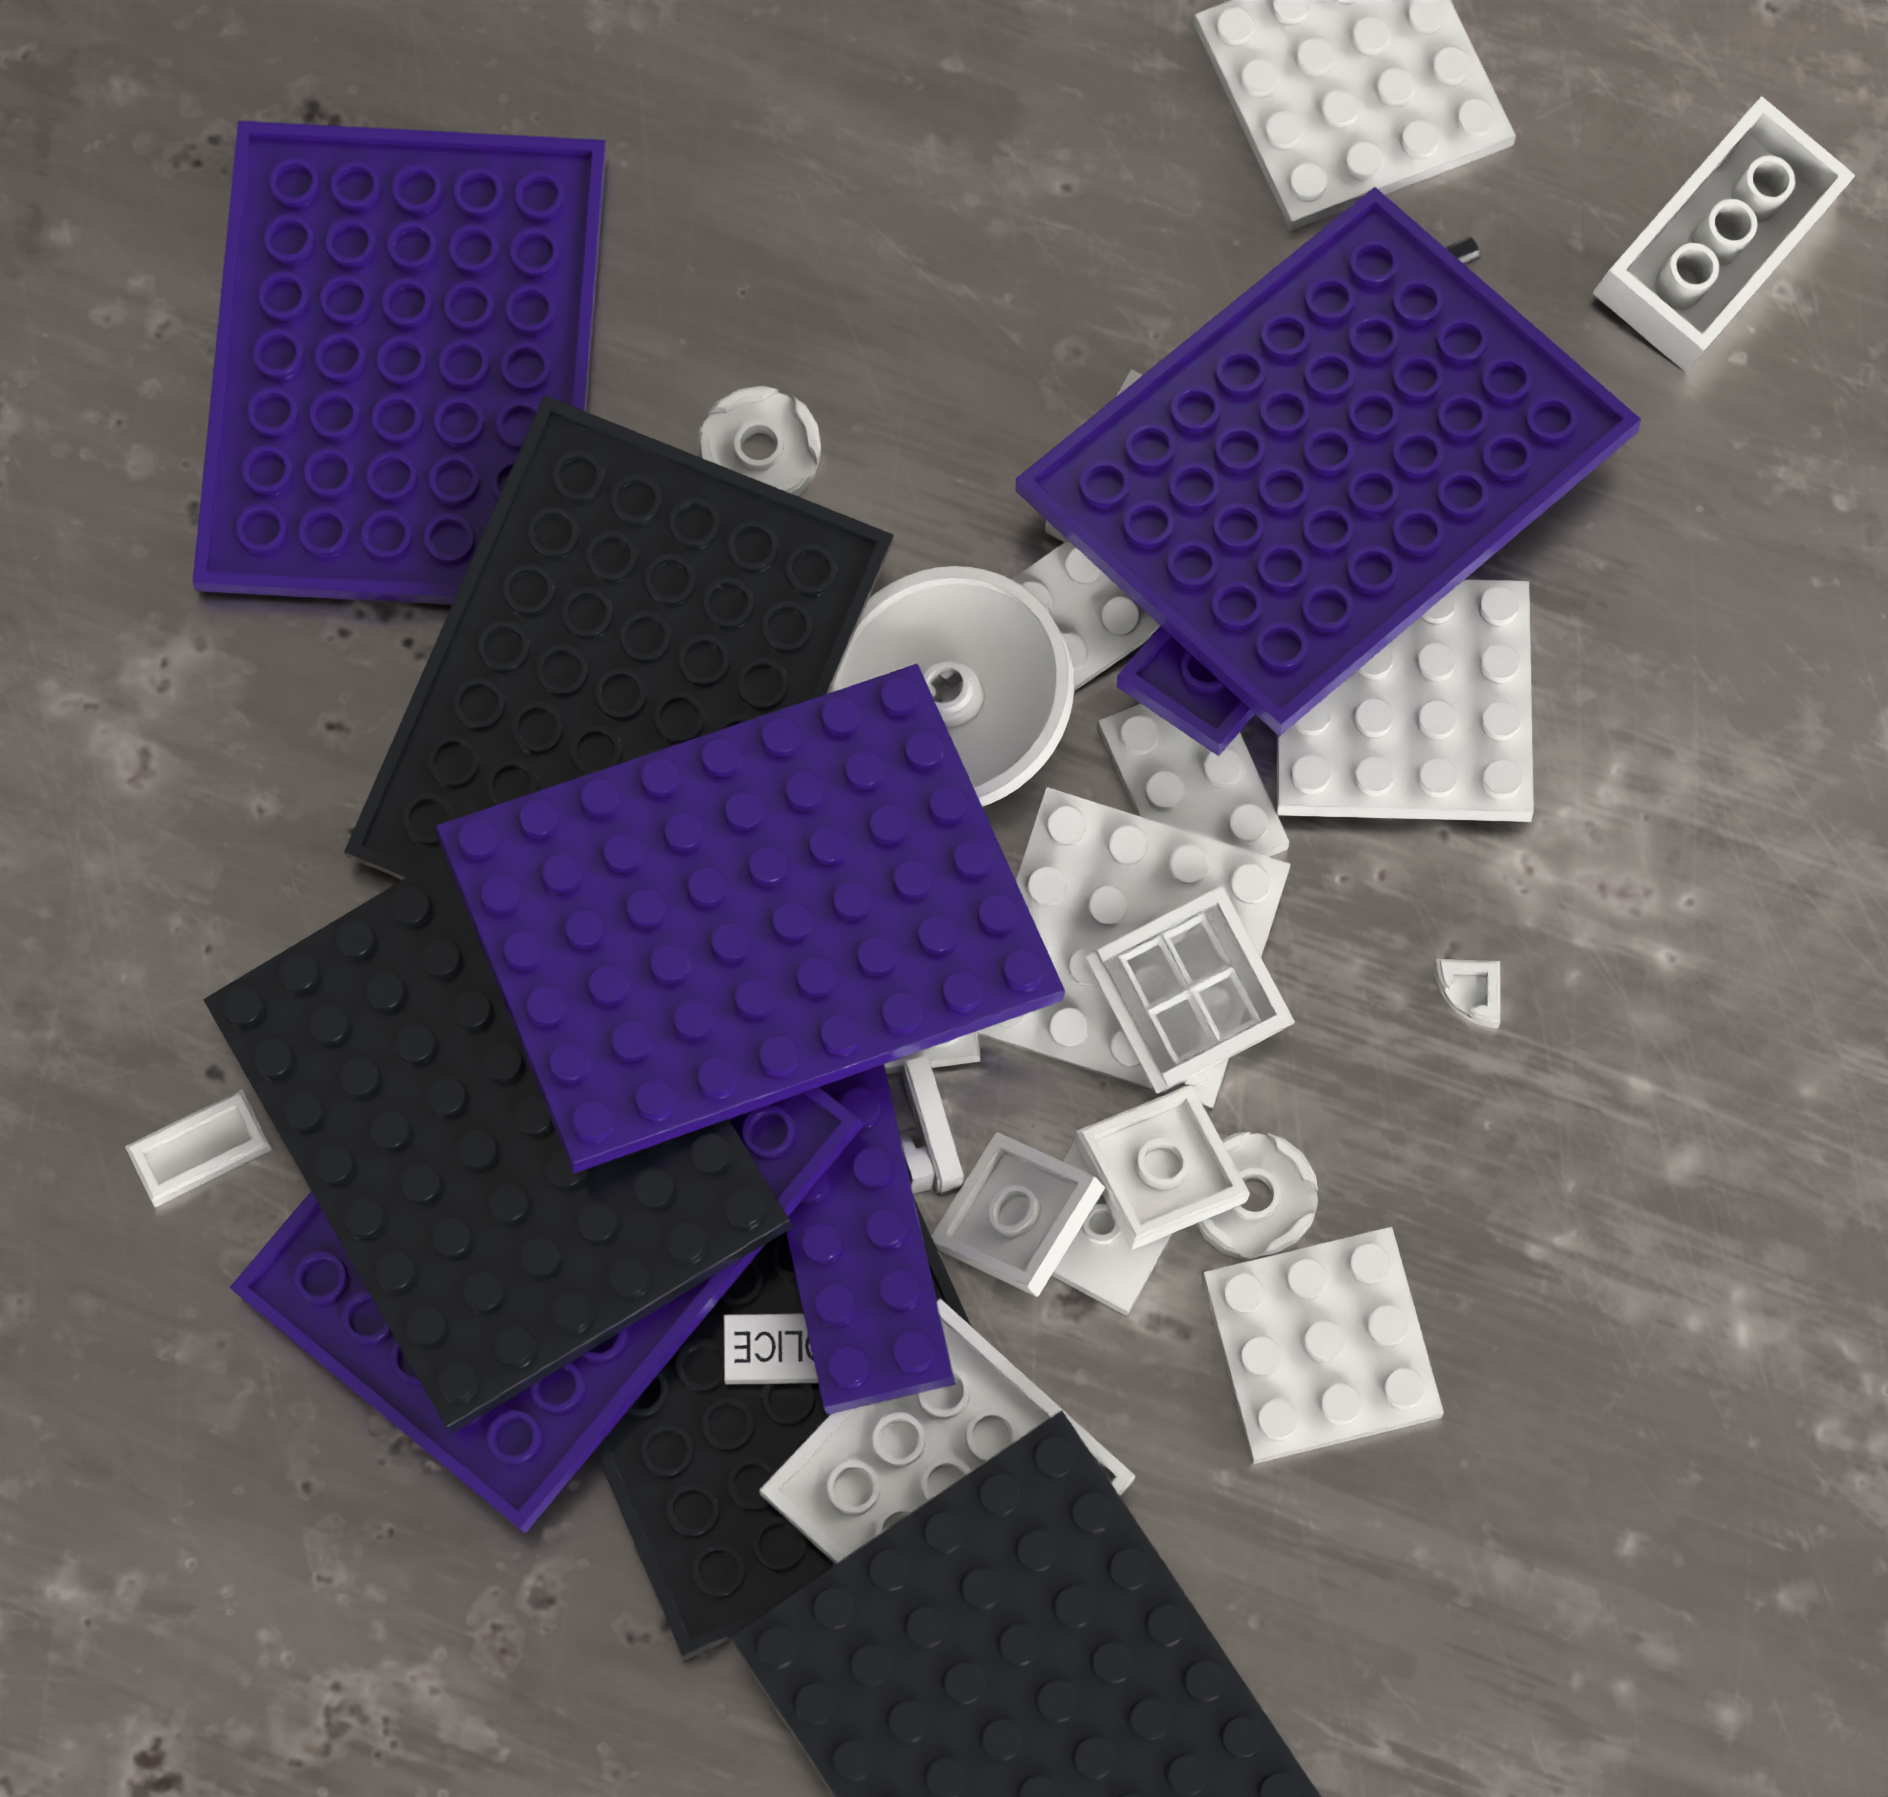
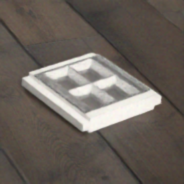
M1223 885L1085 956L1157 1095L1295 1023Z

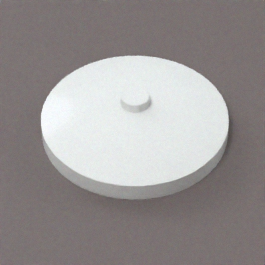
M962 566L937 567L907 575L890 583L869 598L830 693L918 663L981 805L985 806L1006 797L1031 779L1046 763L1061 740L1069 720L1074 696V673L1068 646L1060 629L1043 604L1026 588L1005 576L985 569Z

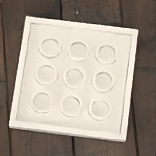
M1231 0L1195 14V29L1290 231L1345 211L1373 187H1376L1386 195L1514 145L1516 137L1514 130L1451 0Z
M1463 580L1281 736L1277 734V815L1531 822L1534 813L1529 581Z
M1046 787L1016 882L1065 989L1064 999L1061 1002L977 1031L978 1035L1155 1091L1085 956L1223 885L1260 957H1262L1291 864ZM1202 922L1170 938L1192 981L1224 965ZM1159 945L1127 961L1149 1004L1181 988ZM1231 977L1199 992L1221 1035L1240 1026L1246 1006ZM1188 999L1156 1014L1178 1058L1209 1042ZM1229 1058L1163 1091L1162 1094L1166 1095L1191 1084L1203 1107L1213 1110Z
M941 1299L937 1302L956 1385L831 1414L760 1489V1495L835 1564L1056 1412L1062 1410ZM1062 1410L1120 1496L1135 1480V1475Z

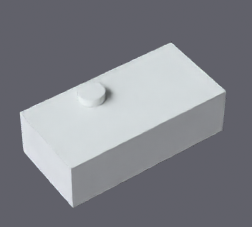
M1761 96L1610 268L1592 294L1686 373L1856 175Z

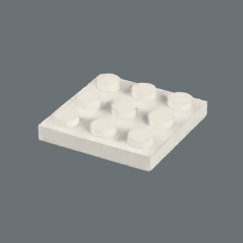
M1392 1227L1203 1273L1204 1286L1252 1464L1442 1418L1444 1411Z

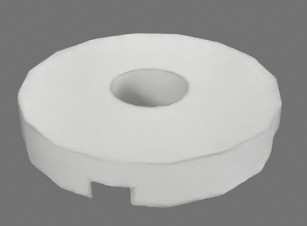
M766 386L738 389L719 399L708 412V417L703 422L702 429L700 427L697 438L699 457L796 496H800L815 478L821 458L818 424L806 405L795 397L792 399L785 394L779 393L778 389ZM762 434L773 439L777 448L770 457L763 460L751 459L741 449L746 439L753 435Z
M1251 1132L1234 1133L1221 1141L1244 1182L1256 1180L1264 1183L1269 1188L1272 1195L1271 1204L1266 1209L1258 1212L1248 1211L1239 1205L1196 1223L1202 1237L1222 1254L1244 1261H1252L1285 1253L1295 1248L1310 1230L1318 1204L1316 1174L1305 1155L1286 1139L1268 1133L1267 1135L1260 1133L1250 1134Z

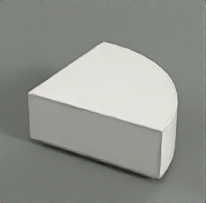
M1436 959L1434 964L1436 981L1442 996L1452 1009L1475 1024L1489 1028H1498L1500 1025V961Z
M913 1127L900 1131L913 1194L931 1190L934 1184L935 1170L928 1149L922 1145L920 1130Z

